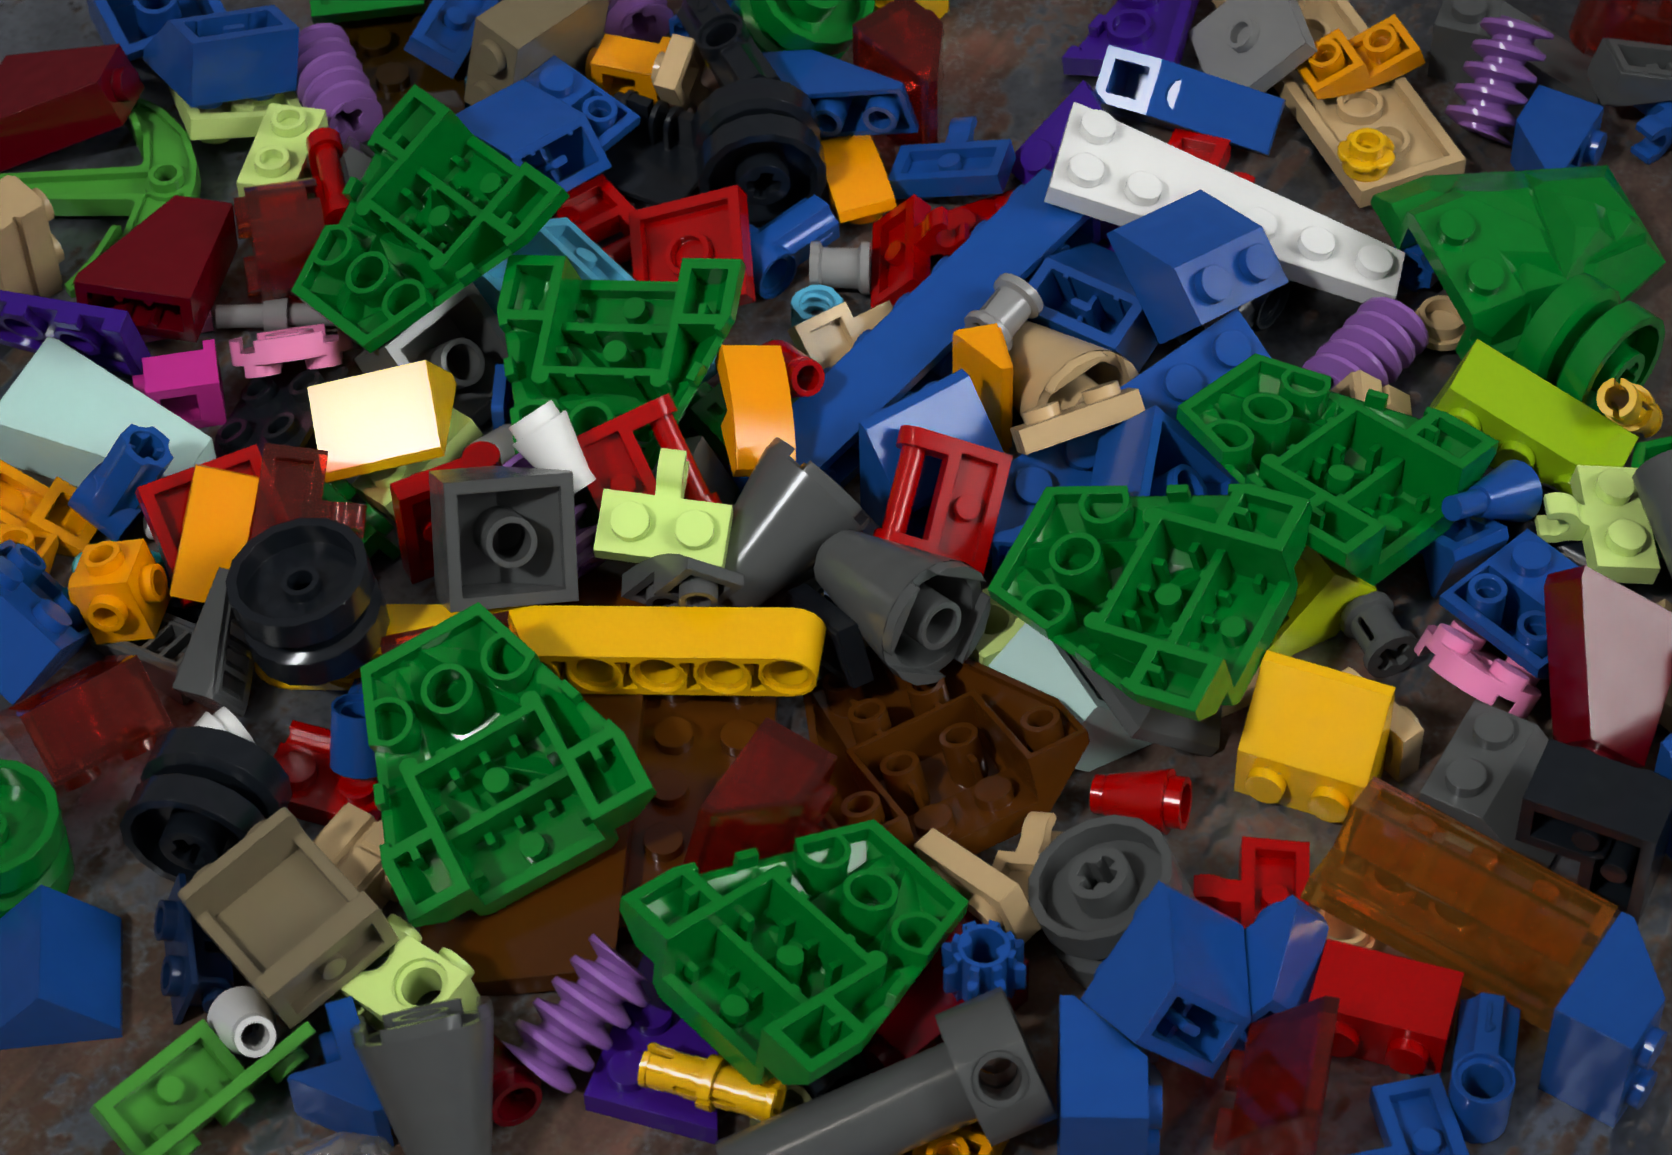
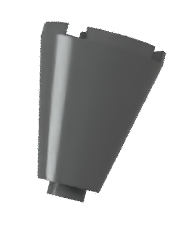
M778 437L774 438L764 449L733 507V519L725 569L743 574L744 587L717 607H759L815 566L819 548L828 538L842 530L849 529L863 532L871 522L868 516L859 513L862 510L860 505L811 460L808 463L803 462L800 466L791 458L790 455L795 448Z
M849 529L842 530L828 538L817 552L814 575L818 584L837 607L858 624L862 637L888 669L904 681L918 686L936 683L943 677L945 678L946 676L939 671L953 659L963 664L973 653L985 632L991 610L990 596L982 592L981 581H985L983 575L965 562Z
M478 996L477 1010L464 1012L461 998L385 1014L382 1015L385 1029L369 1035L365 1022L357 1024L350 1029L353 1046L405 1155H492L494 1010L491 998Z

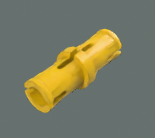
M1611 378L1598 389L1596 396L1597 406L1605 414V417L1639 438L1640 433L1645 438L1652 437L1662 427V410L1655 403L1651 393L1641 385L1631 383L1624 378H1621L1619 384L1615 378Z
M655 1042L649 1043L648 1051H644L637 1077L640 1087L671 1093L684 1099L695 1101L697 1109L712 1113L718 1108L749 1116V1118L759 1121L767 1120L781 1113L787 1085H783L776 1078H772L761 1085H752L733 1066L729 1065V1062L722 1056L712 1054L708 1058L694 1056Z

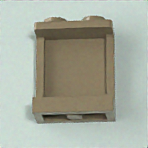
M286 807L279 809L268 819L255 824L248 831L245 838L214 863L202 867L193 876L192 880L178 892V897L198 925L290 1030L399 941L380 908L364 891L359 892L309 838L295 816Z

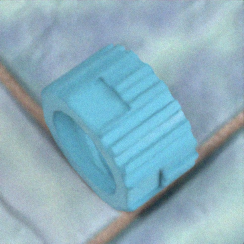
M822 284L810 285L795 292L791 301V328L816 316L810 314L812 311H826L843 303V298L834 288Z

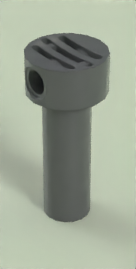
M1002 986L936 1014L935 1018L944 1040L943 1043L715 1142L717 1155H901L979 1121L992 1147L1058 1118V1114L1016 1015ZM1001 1057L1012 1061L1009 1068L1002 1073L989 1074L981 1070L986 1062L994 1058Z

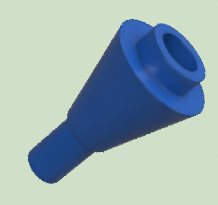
M1516 459L1507 460L1470 487L1468 491L1445 497L1441 505L1442 513L1449 521H1458L1475 516L1517 523L1527 522L1534 518L1540 510L1543 499L1542 485L1537 473L1527 463Z

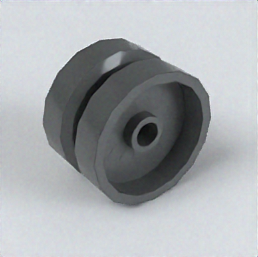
M1121 815L1088 819L1059 834L1039 855L1028 880V903L1069 977L1086 989L1094 979V974L1100 963L1110 955L1133 920L1136 908L1148 897L1158 880L1195 899L1196 897L1182 874V870L1161 831L1140 818Z

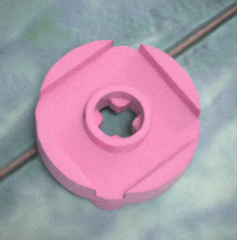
M314 324L256 333L257 341H253L254 346L248 348L243 347L242 337L231 339L228 342L232 366H243L245 378H258L282 373L281 368H284L283 362L305 359L306 369H320L343 364L342 359H344L343 351L352 349L353 341L338 328V334L326 335L325 324Z
M1454 619L1450 626L1444 623H1440L1438 626H1427L1414 647V652L1418 656L1434 653L1435 655L1428 665L1431 669L1459 689L1492 706L1497 697L1501 696L1514 702L1513 707L1509 711L1510 714L1523 719L1529 716L1542 695L1536 686L1540 679L1533 676L1510 657H1507L1504 661L1483 648L1487 640L1459 620Z

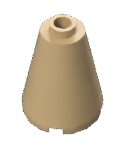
M1028 320L1025 321L1013 336V347L1009 351L1013 364V406L1023 422L1022 413L1024 411L1054 401H1058L1060 409L1064 410L1084 403L1081 392L1089 388L1118 380L1121 387L1139 375L1134 365L1117 352Z

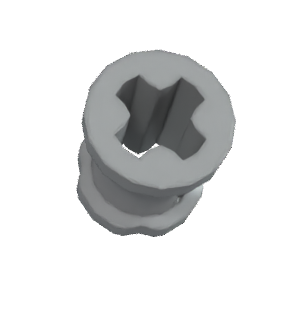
M811 241L809 255L810 285L822 284L832 288L859 289L861 295L871 294V241H862L860 246L855 248L823 247L820 241Z
M1003 273L995 280L993 285L995 291L980 310L970 311L964 318V328L997 323L998 327H1001L1009 352L1013 347V336L1028 318H1036L1042 312L1044 304L1038 292L1028 282L1016 275Z

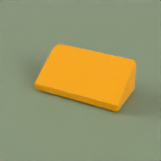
M997 323L958 329L952 335V374L963 369L970 376L1004 453H1008L1009 448L1012 447L1010 428H1012L1013 364L1001 327H998Z

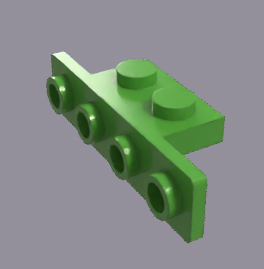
M201 1019L93 1104L89 1111L125 1155H191L202 1145L195 1134L215 1118L223 1128L255 1103L256 1099L249 1092L269 1075L276 1084H279L310 1058L303 1047L306 1046L317 1031L306 1021L245 1070L206 1021Z

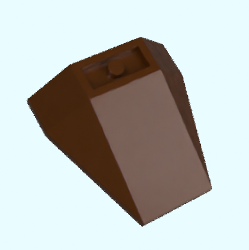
M875 653L868 657L874 677L873 681L854 689L845 684L832 672H829L824 678L817 681L815 688L811 692L803 695L819 809L824 824L831 830L875 819L917 857L919 855L913 845L932 828L974 855L1020 834L1024 820L1030 811L1050 813L1090 742L1088 731L1059 699L970 658H967L963 664L953 659L939 671L946 676L945 678L943 677L936 683L916 686L894 675Z

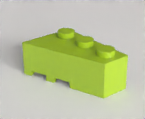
M1479 339L1474 342L1429 406L1447 412L1498 440L1497 453L1489 466L1495 469L1507 460L1516 459L1523 461L1533 468L1541 483L1551 485L1560 492L1572 496L1570 480L1577 465L1624 467L1639 438Z

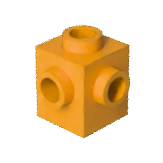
M144 538L116 542L102 541L97 544L85 545L75 572L71 574L68 583L70 601L78 607L96 644L155 639L171 599L165 570L159 563H156Z

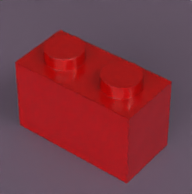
M1327 939L1307 1005L1303 1045L1319 1048L1323 1052L1335 1057L1351 1056L1386 1065L1402 1074H1422L1428 1076L1439 1073L1441 1076L1458 1012L1464 972Z

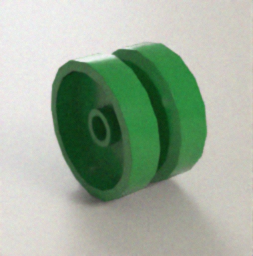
M733 0L731 9L742 18L761 52L813 49L841 59L850 48V45L870 24L875 0Z
M1582 273L1569 278L1560 285L1538 308L1522 333L1512 360L1605 416L1597 406L1596 396L1598 389L1611 378H1615L1619 384L1621 378H1624L1631 383L1644 386L1662 351L1666 333L1664 322L1639 304L1632 301L1621 303L1618 291L1588 273Z
M0 759L1 918L41 884L67 894L75 871L72 848L66 827L63 824L56 790L40 771L20 761Z

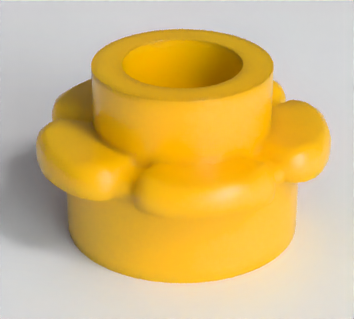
M1362 128L1349 133L1346 141L1339 143L1337 155L1342 161V169L1348 177L1360 182H1373L1383 178L1387 174L1389 167L1394 163L1395 154L1393 151L1395 146L1392 140L1380 131L1372 128Z

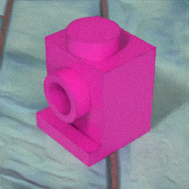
M214 339L203 340L202 350L142 358L143 374L132 376L133 388L197 429L224 425L227 422L224 388Z

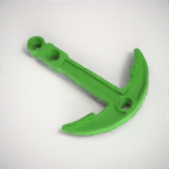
M139 98L125 122L143 158V163L140 165L0 174V179L6 175L16 176L30 189L35 187L40 189L49 199L55 216H129L124 231H122L121 225H112L93 255L77 273L175 195L200 198L201 176L188 133L165 109L150 101ZM77 273L64 284L71 298L76 297L74 279Z

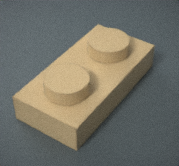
M1118 380L1081 392L1084 403L1061 410L1058 401H1054L1024 411L1022 416L1025 423L1010 428L1017 452L1028 455L1136 416L1145 411L1139 389L1127 387L1121 390Z
M932 828L913 845L920 859L969 901L967 910L983 924H988L989 920L999 922L1001 929L1005 933L1011 931L1015 939H1023L1024 944L1041 929L1018 883L944 834Z

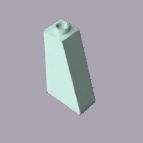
M46 338L0 400V460L13 467L51 479L59 477L77 487L93 469L104 461L119 435L131 424L146 428L153 426L170 440L168 446L174 458L161 478L194 467L195 464H202L216 459L213 440L210 436L55 338Z

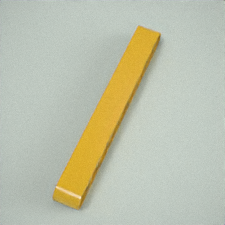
M386 604L390 623L385 641L369 662L459 612L450 613L442 604ZM528 605L487 609L530 647L544 665L562 681L564 679L568 681L580 694L803 696L811 692L817 684L826 637V625L815 613L805 609L787 607ZM256 662L254 663L255 672L263 681L281 689L349 691L354 679L361 677L360 668H358L345 678L318 686L288 685L268 677Z

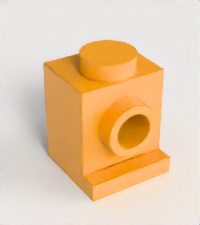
M605 34L599 47H592L588 53L585 77L613 97L617 92L626 93L631 89L637 91L641 96L653 99V105H655L660 98L651 81L652 68L657 55L662 51L666 52L671 38L662 36L660 43H653Z

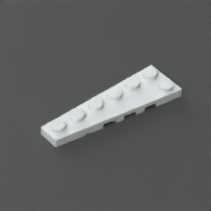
M1073 102L1044 202L1123 226L1201 189L1263 227L1288 280L1360 303L1372 297H1388L1395 300L1405 252L1123 124L1103 110H1093Z

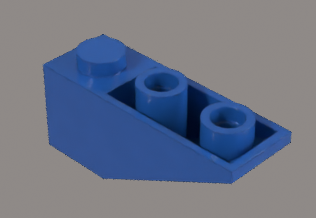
M1108 45L1094 90L1101 102V107L1108 113L1171 130L1178 128L1230 139L1231 146L1269 156L1286 102L1285 99L1171 61Z
M813 49L762 52L781 81L789 82L807 94L817 110L820 138L918 133L920 126L903 82Z

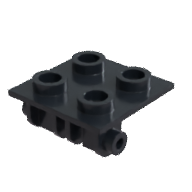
M631 89L626 93L617 92L614 98L640 116V124L605 152L612 167L593 178L603 174L621 194L651 205L689 197L698 186L697 164L694 157L691 121L695 114L685 111L683 107L677 105L670 109L669 103L663 100H659L653 105V99L641 96L637 91Z
M344 366L321 370L309 369L297 373L252 378L242 390L241 398L227 422L216 433L215 442L213 443L216 458L257 444L263 461L272 460L277 467L276 475L281 482L302 459L314 467L319 458L317 456L318 450L307 387L344 379L349 372L348 368Z

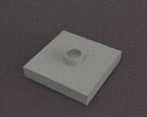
M1227 0L1188 31L1204 73L1264 93L1317 52L1297 0Z

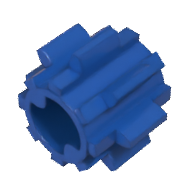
M975 920L963 924L962 934L955 933L952 942H944L941 946V966L945 968L943 970L944 992L953 993L957 1001L963 999L966 1002L1002 986L1006 996L1013 998L1015 990L1025 989L1027 966L1023 964V939H1015L1011 931L1005 933L1001 929L1000 923L989 920L988 924H976Z

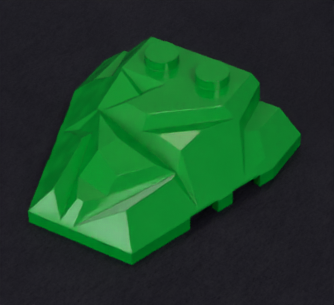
M414 84L375 128L367 143V146L375 153L361 181L355 177L349 178L342 194L350 202L338 224L324 226L291 291L300 300L371 354L528 244L570 195L564 188L527 162L518 167L474 136L450 108Z
M1608 165L1427 175L1373 195L1370 202L1398 250L1415 244L1420 246L1463 320L1466 328L1455 349L1461 361L1477 339L1508 358L1513 359V354L1522 333L1538 308L1555 289L1573 276L1588 273L1618 291L1621 303H1624L1655 276L1666 263Z
M509 256L497 305L499 327L505 333L508 357L503 358L506 378L512 385L514 407L509 409L511 426L552 400L560 413L564 410L567 411L575 434L578 436L670 393L678 409L673 414L678 424L735 323L746 269L743 260L682 258L678 282L582 280L567 256ZM649 425L633 433L652 471L659 459L661 448Z
M1256 353L1178 405L1176 419L1240 484L1250 483L1310 499L1313 510L1306 546L1372 586L1378 584L1449 530L1454 521H1449L1443 515L1442 501L1447 496L1468 491L1470 487L1476 484L1494 459L1499 444L1498 440L1447 412L1427 406L1423 417L1419 419L1386 408L1389 394L1369 389L1366 393L1365 402L1330 391L1331 376Z
M1250 483L1229 484L1228 495H1191L1188 484L1167 485V496H1130L1127 485L1046 487L987 589L990 597L1139 704L1200 721L1216 714L1220 705L1234 706L1240 703L1262 662L1266 650L1270 647L1296 598L1298 580L1294 567L1306 546L1313 510L1310 499Z
M479 602L360 667L368 745L375 752L378 784L373 785L375 806L381 811L385 844L379 845L381 864L413 927L448 922L468 910L479 916L490 915L611 849L619 840L616 828L638 817L657 794L624 731L609 718L606 720L584 700L577 689L565 679L562 681L540 661V658L530 647Z
M875 819L795 838L793 851L759 859L760 854L756 847L735 852L733 866L698 874L699 869L695 862L675 866L627 893L620 899L619 910L636 947L654 963L653 985L659 998L752 1085H761L774 1077L783 1085H809L862 1052L874 1033L900 1002L918 975L928 965L967 913L969 901Z

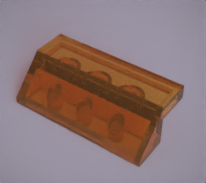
M1375 776L1352 804L1333 847L1309 877L1300 897L1416 961L1464 972L1463 987L1476 994L1483 992L1505 996L1512 1006L1521 1009L1520 1018L1546 1032L1551 1028L1555 1007L1597 948L1619 907Z

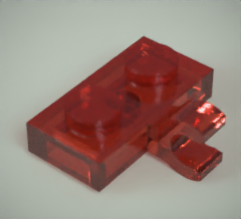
M264 443L251 539L273 525L293 519L328 518L349 526L363 540L367 505L323 500L329 451Z

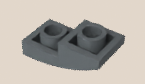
M662 554L646 559L622 574L621 597L645 604L646 606L717 607L744 587V575L681 554Z

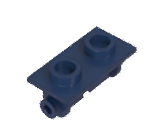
M181 873L178 874L168 899L158 902L154 918L155 938L157 941H164L166 954L161 968V992L163 996L171 997L174 1025H181L189 1006L203 1007V1011L208 1013L213 1001L221 993L235 987L231 961L224 953L205 952V949H220L198 925L178 897L180 889L187 885L186 876Z

